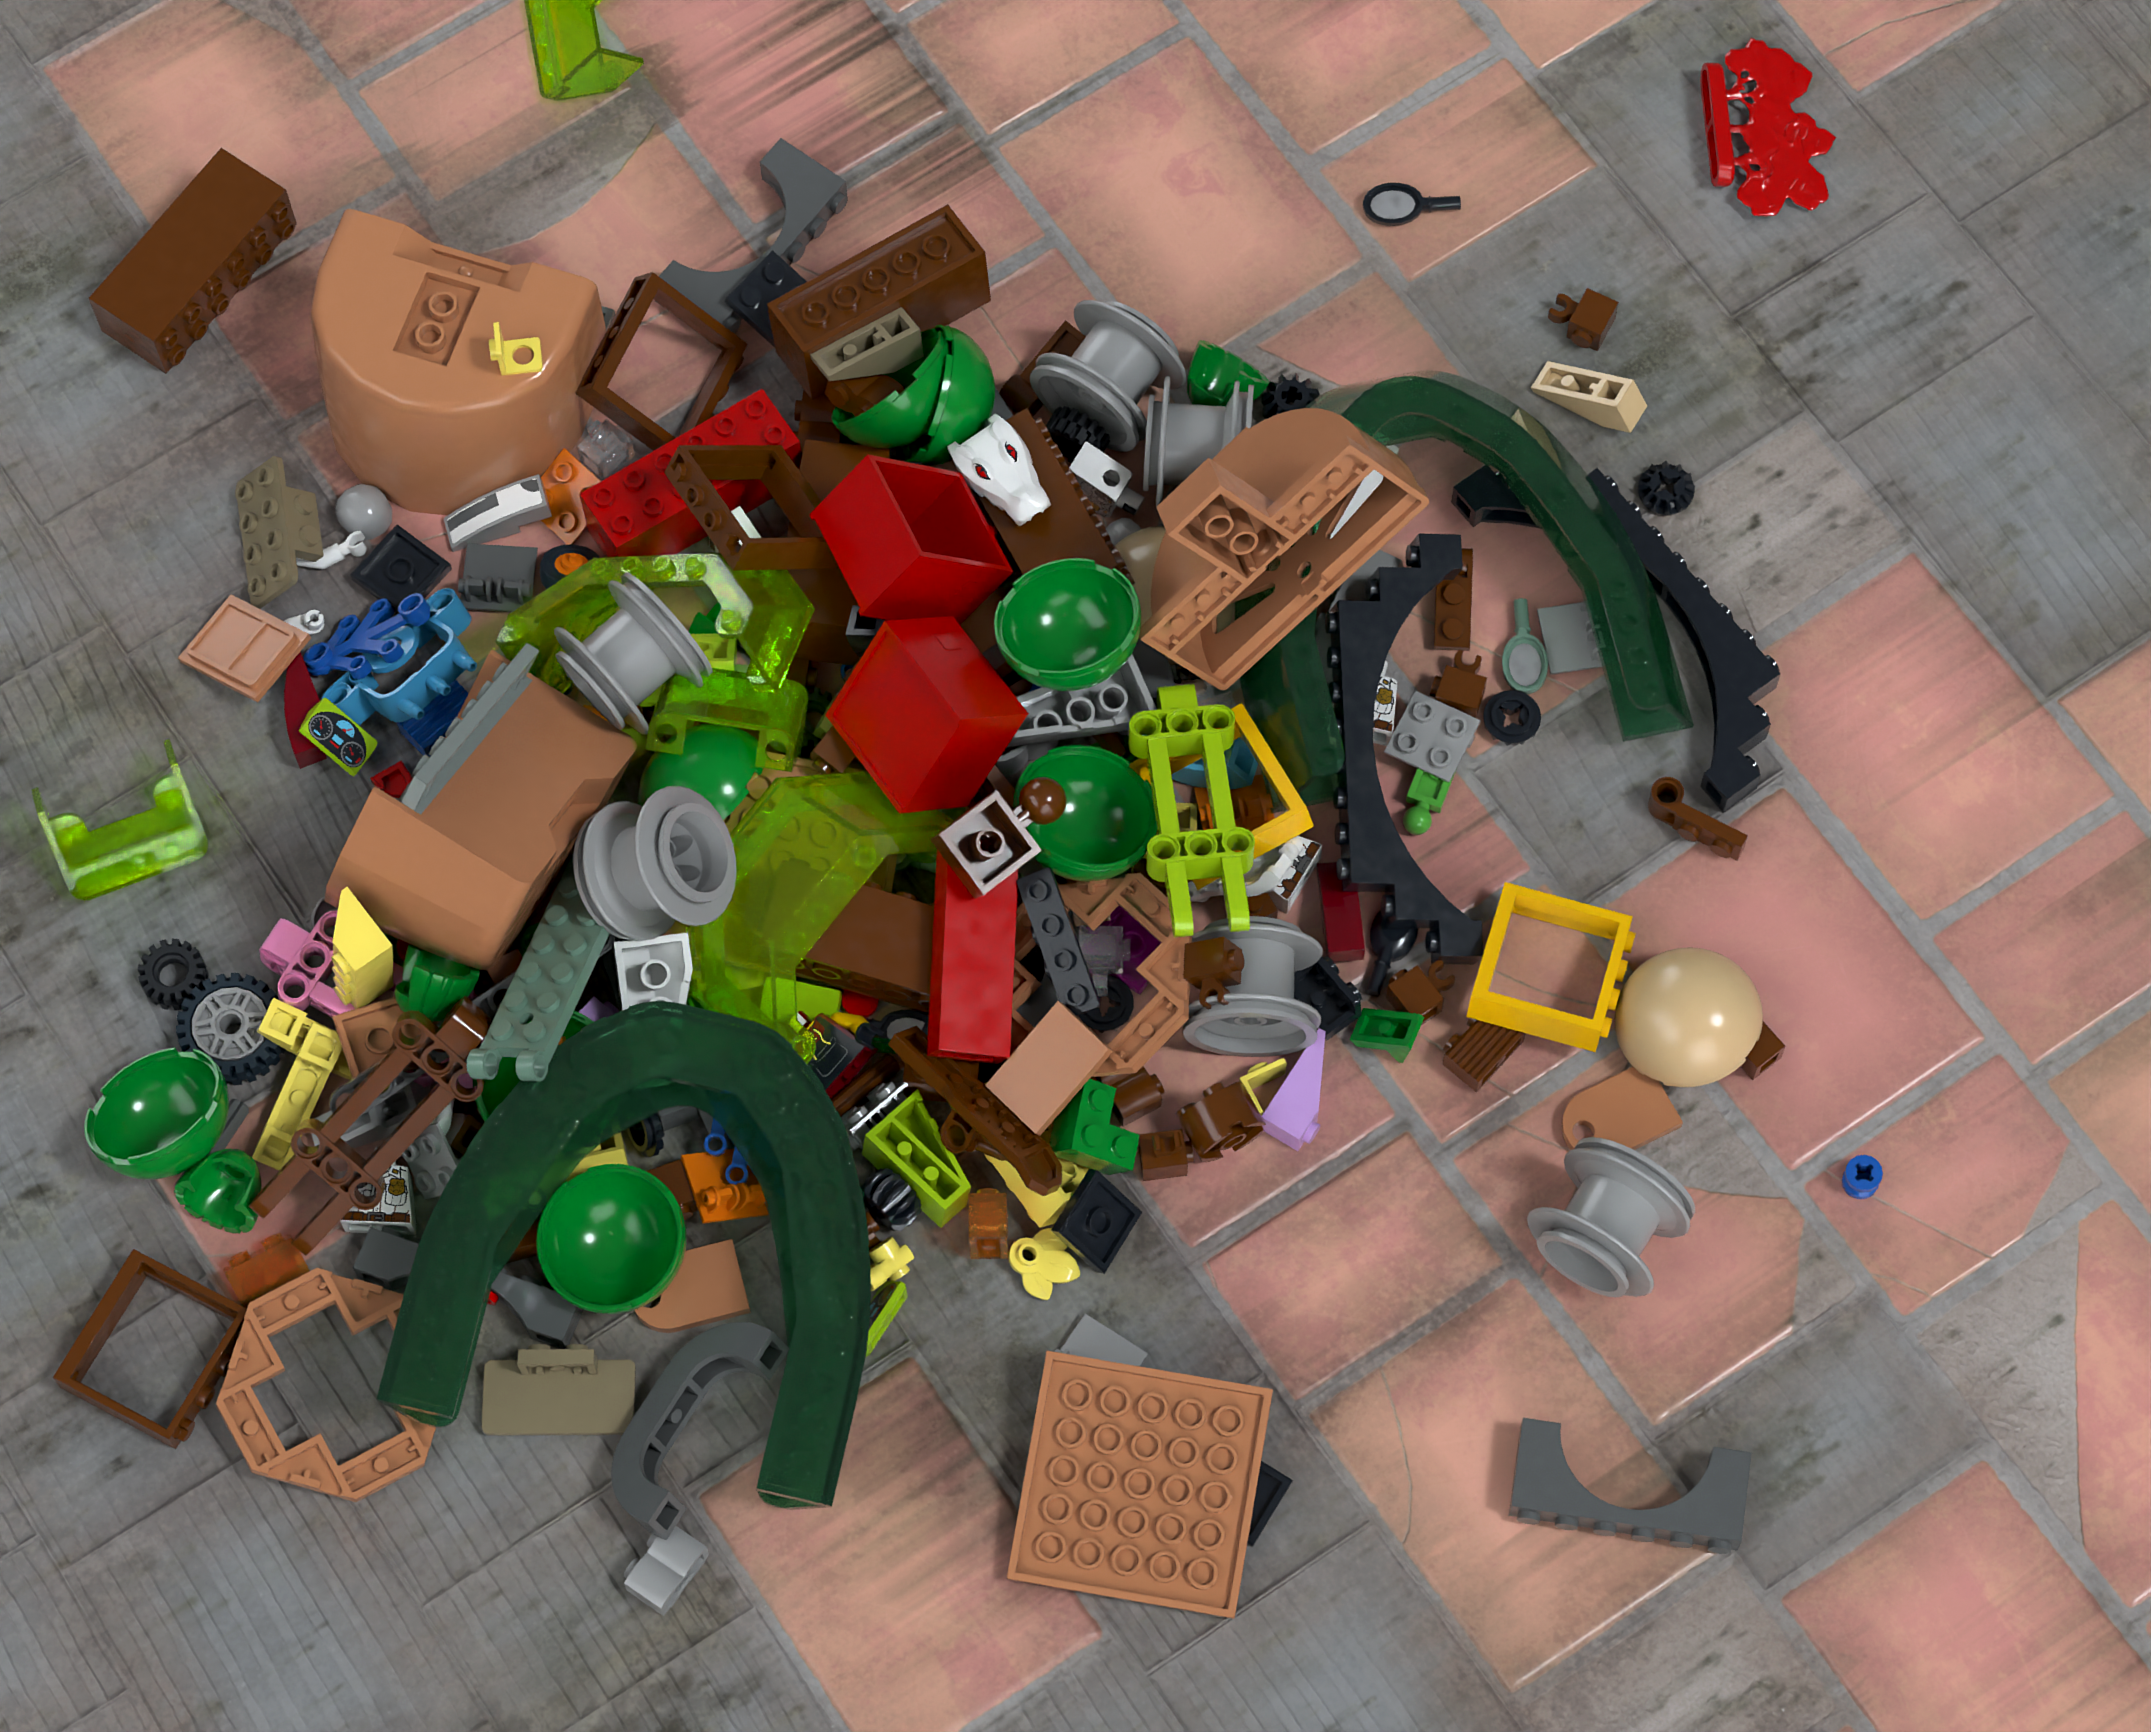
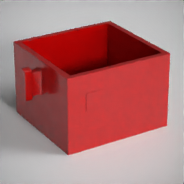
M867 454L809 514L811 519L815 520L847 581L860 607L858 610L860 616L885 620L953 616L960 625L1013 573L996 540L998 530L995 526L988 525L960 472Z
M953 616L884 621L825 715L892 805L901 814L967 807L1029 713Z

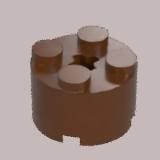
M1241 1081L1225 1088L1221 1082L1216 1083L1203 1091V1099L1197 1103L1185 1105L1176 1113L1181 1126L1202 1162H1211L1223 1158L1221 1150L1232 1147L1235 1152L1256 1139L1264 1130L1262 1126L1266 1125Z

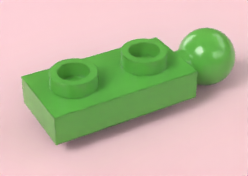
M1417 768L1406 797V802L1415 806L1409 808L1403 816V825L1409 833L1421 835L1429 830L1432 824L1429 810L1437 813L1441 812L1454 775L1450 782H1446Z

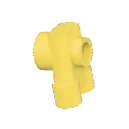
M893 1236L888 1237L868 1251L874 1263L852 1276L853 1282L862 1293H865L868 1290H876L888 1278L890 1281H896L910 1271L907 1263L914 1259L913 1253L906 1244L898 1245Z

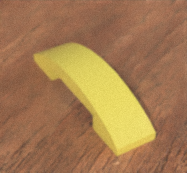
M273 998L257 1032L285 1050L297 1055L312 1022L334 1032L337 1031L307 1018L306 1012ZM342 1049L331 1072L351 1080L352 1076Z
M312 1022L252 1155L254 1160L280 1170L294 1155L291 1148L294 1132L301 1122L310 1119L329 1074L333 1070L342 1050L337 1032Z

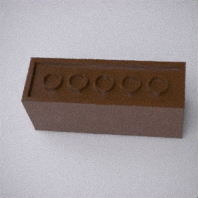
M220 148L88 298L101 331L167 374L173 366L181 363L187 349L194 341L200 340L205 335L208 325L214 318L227 310L230 300L239 290H243L248 286L254 272L271 259L274 249L281 241L287 240L294 232L297 222L286 189L228 151Z
M947 204L769 302L767 307L776 353L811 400H814L825 394L828 379L811 360L810 354L900 307L906 311L920 328L921 332L934 328L937 325H949L990 302L991 295L986 254Z
M1028 408L1005 420L1016 430L1026 444L1040 486L1046 492L1051 506L1045 509L1043 513L1035 514L1031 521H1027L1019 527L1005 510H1000L997 506L992 505L985 496L980 497L977 494L1021 574L1024 575L1033 568L1048 562L1068 558H1083L1094 560L1095 564L1109 569H1117L1134 585L1135 581L1127 569L1126 563L1118 549L1113 545L1103 523L1099 521L1093 506L1086 494L1084 495L1081 490V486L1072 470L1067 466L1057 444L1050 437L1051 435L1041 417L1034 420Z
M805 439L799 471L819 499L823 501L867 454L890 459V449ZM789 522L787 538L801 537L793 524ZM838 564L836 568L780 570L772 612L774 655L852 666L861 658L854 653L845 635L852 605H858Z
M801 860L783 861L773 879L750 961L929 1015L934 903L929 905L919 902L916 896L906 892L892 894L883 891L880 885L873 882L862 881L859 884L846 880L847 876L837 871L827 870L823 873L813 870L810 864Z

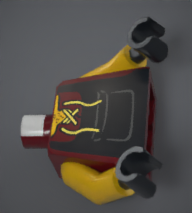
M803 1011L795 1013L787 1023V1027L798 1037L787 1050L792 1058L790 1069L797 1095L794 1099V1107L806 1118H809V1109L813 1104L818 1108L823 1106V1102L816 1097V1094L824 1099H833L879 1050L871 1042L876 1034L882 1036L884 1032L871 1025L860 1015L836 1012L830 1016L820 1013L812 1021Z

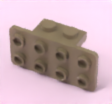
M272 456L238 481L235 490L250 603L259 609L297 583L298 569L296 558L316 562L324 556L315 493L287 487L283 459L277 456Z
M533 1344L529 1345L528 1349H518V1360H489L484 1365L482 1430L486 1435H623L635 1414V1363L632 1360H598L595 1350L589 1349L587 1345L570 1344L566 1346V1349H551L548 1345Z

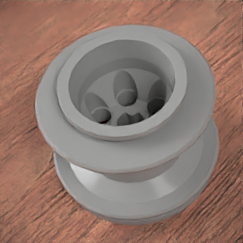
M1083 300L1077 303L1074 308V319L1081 333L1086 336L1072 357L1058 353H1044L1040 355L1036 360V367L1030 374V383L1037 397L1052 414L1060 406L1062 408L1068 406L1071 410L1073 408L1078 409L1080 414H1088L1090 420L1095 419L1099 422L1098 426L1104 427L1105 433L1109 434L1110 443L1107 446L1108 449L1127 452L1133 450L1139 441L1146 438L1147 421L1137 406L1138 402L1150 385L1164 389L1166 376L1170 377V389L1182 387L1186 382L1184 365L1171 338L1144 314L1119 302Z
M1166 376L1164 381L1163 402L1156 401L1155 395H1149L1143 491H1149V485H1157L1156 507L1163 501L1164 485L1179 486L1207 458L1212 460L1244 428H1251L1254 385H1248V392L1239 391L1240 382L1236 380L1234 382V393L1226 407L1170 403L1169 376Z
M626 572L621 576L622 584L615 580H611L608 583L611 595L620 610L582 642L564 628L556 627L554 629L555 636L565 653L559 651L555 656L570 680L607 721L619 730L623 729L626 726L625 722H627L636 731L646 735L649 733V726L637 708L641 702L675 673L690 685L701 688L703 686V679L700 674L708 677L713 673V670L704 652L676 616L644 583Z
M682 786L662 788L652 794L643 807L627 801L614 802L607 805L585 821L575 842L573 855L574 875L581 899L597 924L603 926L608 933L626 940L655 939L666 933L676 920L682 924L692 926L706 925L723 914L731 901L737 874L736 856L732 839L723 819L713 805L701 794L690 788Z
M1249 916V931L1230 932L1228 920L1224 918L1212 922L1204 930L1194 933L1192 942L1226 937L1242 949L1245 964L1241 972V984L1225 987L1230 992L1224 995V999L1229 1002L1228 1005L1223 1006L1217 1001L1218 994L1206 997L1207 1003L1212 1005L1211 1009L1203 1007L1199 999L1189 1004V1018L1183 1026L1184 1038L1189 1043L1214 1053L1243 1057L1285 1055L1301 1051L1315 1043L1317 1040V1028L1321 1024V1015L1309 1004L1294 999V972L1310 967L1320 960L1323 950L1317 940L1303 933L1300 928L1292 923L1259 916Z
M1596 1137L1583 1138L1576 1144L1573 1150L1566 1153L1564 1158L1565 1170L1578 1188L1565 1210L1541 1207L1530 1211L1527 1217L1528 1227L1537 1240V1247L1543 1257L1556 1270L1576 1284L1608 1297H1622L1623 1295L1645 1296L1652 1292L1654 1280L1649 1268L1639 1257L1652 1235L1674 1238L1688 1233L1690 1220L1695 1213V1204L1690 1194L1674 1176L1643 1154L1611 1140Z

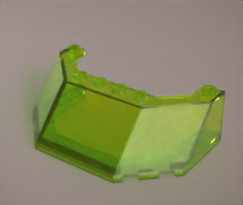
M721 553L593 558L508 614L495 641L510 661L515 658L526 643L538 649L539 653L529 673L559 692L564 693L572 681L556 659L555 655L559 651L564 653L565 651L559 644L554 629L556 627L564 628L580 642L584 641L598 626L616 613L615 608L618 607V604L608 587V583L611 580L622 584L621 576L627 572L639 579L651 591L656 588L708 586L722 606L715 622V630L721 638L738 639L751 658L746 677L754 690L761 693L779 692L815 608L787 569L733 571Z
M868 771L776 777L730 833L736 856L737 874L735 889L729 905L716 920L706 925H689V927H686L693 968L689 994L765 1065L800 1073L814 1056L816 1042L814 1036L797 1018L795 967L888 854L906 853L916 862H935L937 848L930 839L954 820L937 809L899 814Z

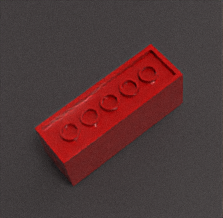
M762 388L580 493L588 532L620 579L626 572L637 578L708 536L664 473L679 445H781L796 467L800 469L802 459L800 441ZM760 479L709 480L730 511L740 506L746 514L773 498Z

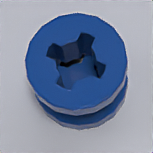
M1858 1155L1852 1158L1842 1176L1843 1189L1848 1195L1856 1199H1867L1873 1196L1882 1180V1166L1872 1156Z

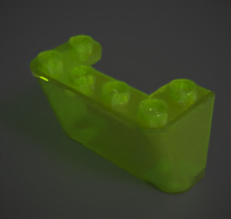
M712 668L713 673L708 677L700 674L703 679V686L701 688H697L687 678L676 673L662 684L648 729L646 750L682 755L686 729L693 727L695 721L759 730L755 766L792 772L801 754L808 705V693L799 682ZM663 734H677L676 740L672 743L666 744L660 741ZM769 743L775 750L787 753L786 756L776 761L770 759L766 754L767 744Z

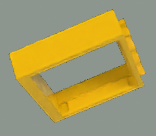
M1241 703L1231 708L1235 715L1234 740L1239 737L1243 738L1287 810L1284 814L1251 831L1255 838L1254 859L1311 829L1314 825L1306 805ZM1202 754L1169 757L1171 775L1201 759ZM1139 758L1130 763L1129 767L1144 781L1147 779L1150 783L1147 759ZM1221 877L1193 879L1192 882L1197 890Z
M1505 882L1473 987L1466 1017L1596 1052L1600 1036L1608 1037L1612 1018L1605 1017L1607 1009L1615 1011L1620 989L1613 988L1615 980L1623 982L1628 961L1621 959L1623 952L1631 953L1636 933L1629 931L1633 916ZM1512 913L1615 940L1593 1020L1489 991Z

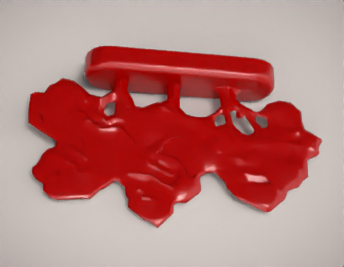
M1750 38L1745 48L1731 49L1725 55V64L1738 77L1731 89H1726L1724 70L1720 63H1704L1701 69L1700 87L1713 186H1730L1734 179L1735 165H1739L1747 172L1746 180L1737 190V198L1745 206L1751 208V213L1754 216L1777 215L1787 198H1791L1795 204L1807 208L1809 211L1816 209L1819 203H1824L1829 197L1824 175L1819 173L1809 163V160L1812 156L1826 154L1836 137L1826 129L1818 128L1816 121L1807 113H1795L1790 105L1796 98L1801 97L1807 91L1813 77L1812 72L1803 64L1795 62L1792 56L1782 48H1769L1763 40H1756L1754 38ZM1742 71L1749 72L1746 78H1741ZM1752 79L1757 82V87L1749 93L1740 92V90H1745L1744 83ZM1751 97L1754 103H1748L1744 98ZM1738 99L1747 106L1750 118L1746 124H1730L1727 101ZM1731 133H1740L1743 136L1744 141L1749 146L1748 153L1734 157ZM1749 164L1759 165L1761 169L1754 171L1750 168Z

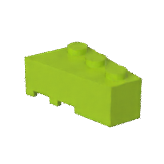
M917 1089L865 1135L862 1155L878 1170L880 1168L891 1169L895 1174H899L905 1182H908V1185L921 1200L922 1211L942 1228L967 1206L971 1185L954 1154L943 1145L938 1131L939 1127L934 1118L931 1119L922 1102L923 1098Z

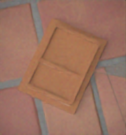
M230 595L179 655L178 660L258 703L310 641L311 636L277 617Z

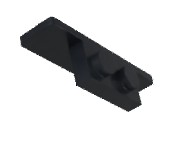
M1044 868L1018 879L1017 885L1032 924L1030 929L1033 939L1040 946L1044 957L1043 966L1045 972L1053 982L1059 1001L1076 1016L1099 1008L1101 1002L1052 869Z

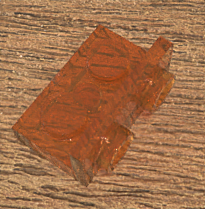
M281 1232L273 1234L261 1241L263 1248L251 1254L244 1250L227 1260L229 1266L225 1267L223 1271L243 1307L248 1308L249 1302L310 1272L300 1251L291 1244L293 1240L291 1234H287L284 1237Z

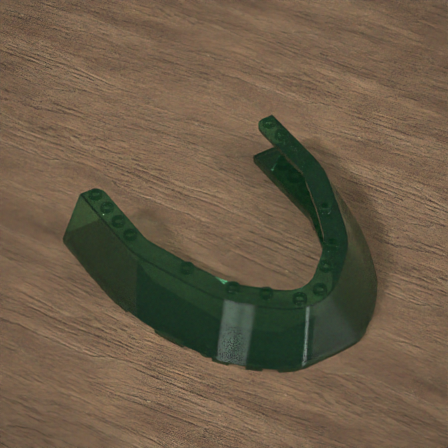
M1433 370L1414 371L1343 385L1325 392L1307 405L1306 408L1329 410L1343 416L1384 446L1427 438H1436L1443 442L1448 440L1463 448L1464 453L1476 458L1488 467L1491 465L1506 477L1505 481L1536 526L1541 527L1556 552L1568 566V572L1582 591L1623 742L1693 728L1694 724L1655 591L1639 554L1619 518L1598 487L1573 456L1542 423L1515 403L1482 385L1455 374ZM1321 519L1313 525L1312 535L1317 532ZM1275 558L1266 566L1267 569L1265 571L1276 570L1280 565V559ZM1311 565L1304 569L1302 578L1309 574ZM1275 587L1236 601L1234 620H1237L1271 595ZM1317 607L1239 678L1248 714L1306 806L1333 801L1334 789L1338 787L1337 774L1335 773L1342 768L1345 760V753L1314 635ZM1260 768L1266 794L1271 795L1273 808H1270L1271 814L1286 811L1280 798Z
M652 1001L632 1005L628 1009L607 1018L603 1017L581 1028V1031L557 1046L543 1081L520 1080L503 1102L499 1103L468 1146L466 1153L454 1170L437 1205L434 1207L419 1243L401 1303L376 1400L417 1423L434 1427L451 1425L457 1419L460 1412L492 1284L552 1195L566 1181L578 1164L601 1143L662 1110L676 1106L694 1107L708 1113L719 1123L759 1182L768 1207L779 1267L787 1346L790 1349L756 1491L764 1503L787 1510L832 1507L866 1357L871 1309L867 1219L862 1189L860 1188L848 1138L849 1135L844 1123L826 1093L824 1085L811 1067L807 1066L800 1055L793 1049L792 1044L779 1033L765 1025L752 1020L666 1001Z

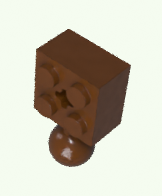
M1034 778L1024 785L1019 795V805L1012 810L996 790L976 803L930 840L973 898L976 899L985 895L1042 851L1026 827L1032 823L1046 825L1058 820L1066 808V793L1063 787L1052 778ZM988 838L991 844L988 846V851H983L980 847V839L985 840Z

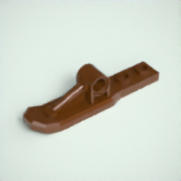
M918 1026L893 1035L888 1045L899 1055L904 1063L910 1065L924 1078L928 1086L943 1096L952 1108L940 1131L942 1143L947 1150L952 1153L976 1150L998 1160H1006L1016 1169L1025 1186L1041 1196L1049 1195L1059 1189L1062 1184V1165L1051 1146L1022 1122L984 1083L967 1074L953 1059L927 1056L928 1036Z

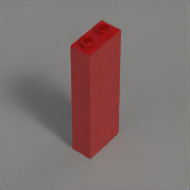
M988 838L985 840L980 839L981 849L988 851V846L991 844ZM937 850L927 1056L995 1064L1010 1058L1018 869L985 895L974 899Z

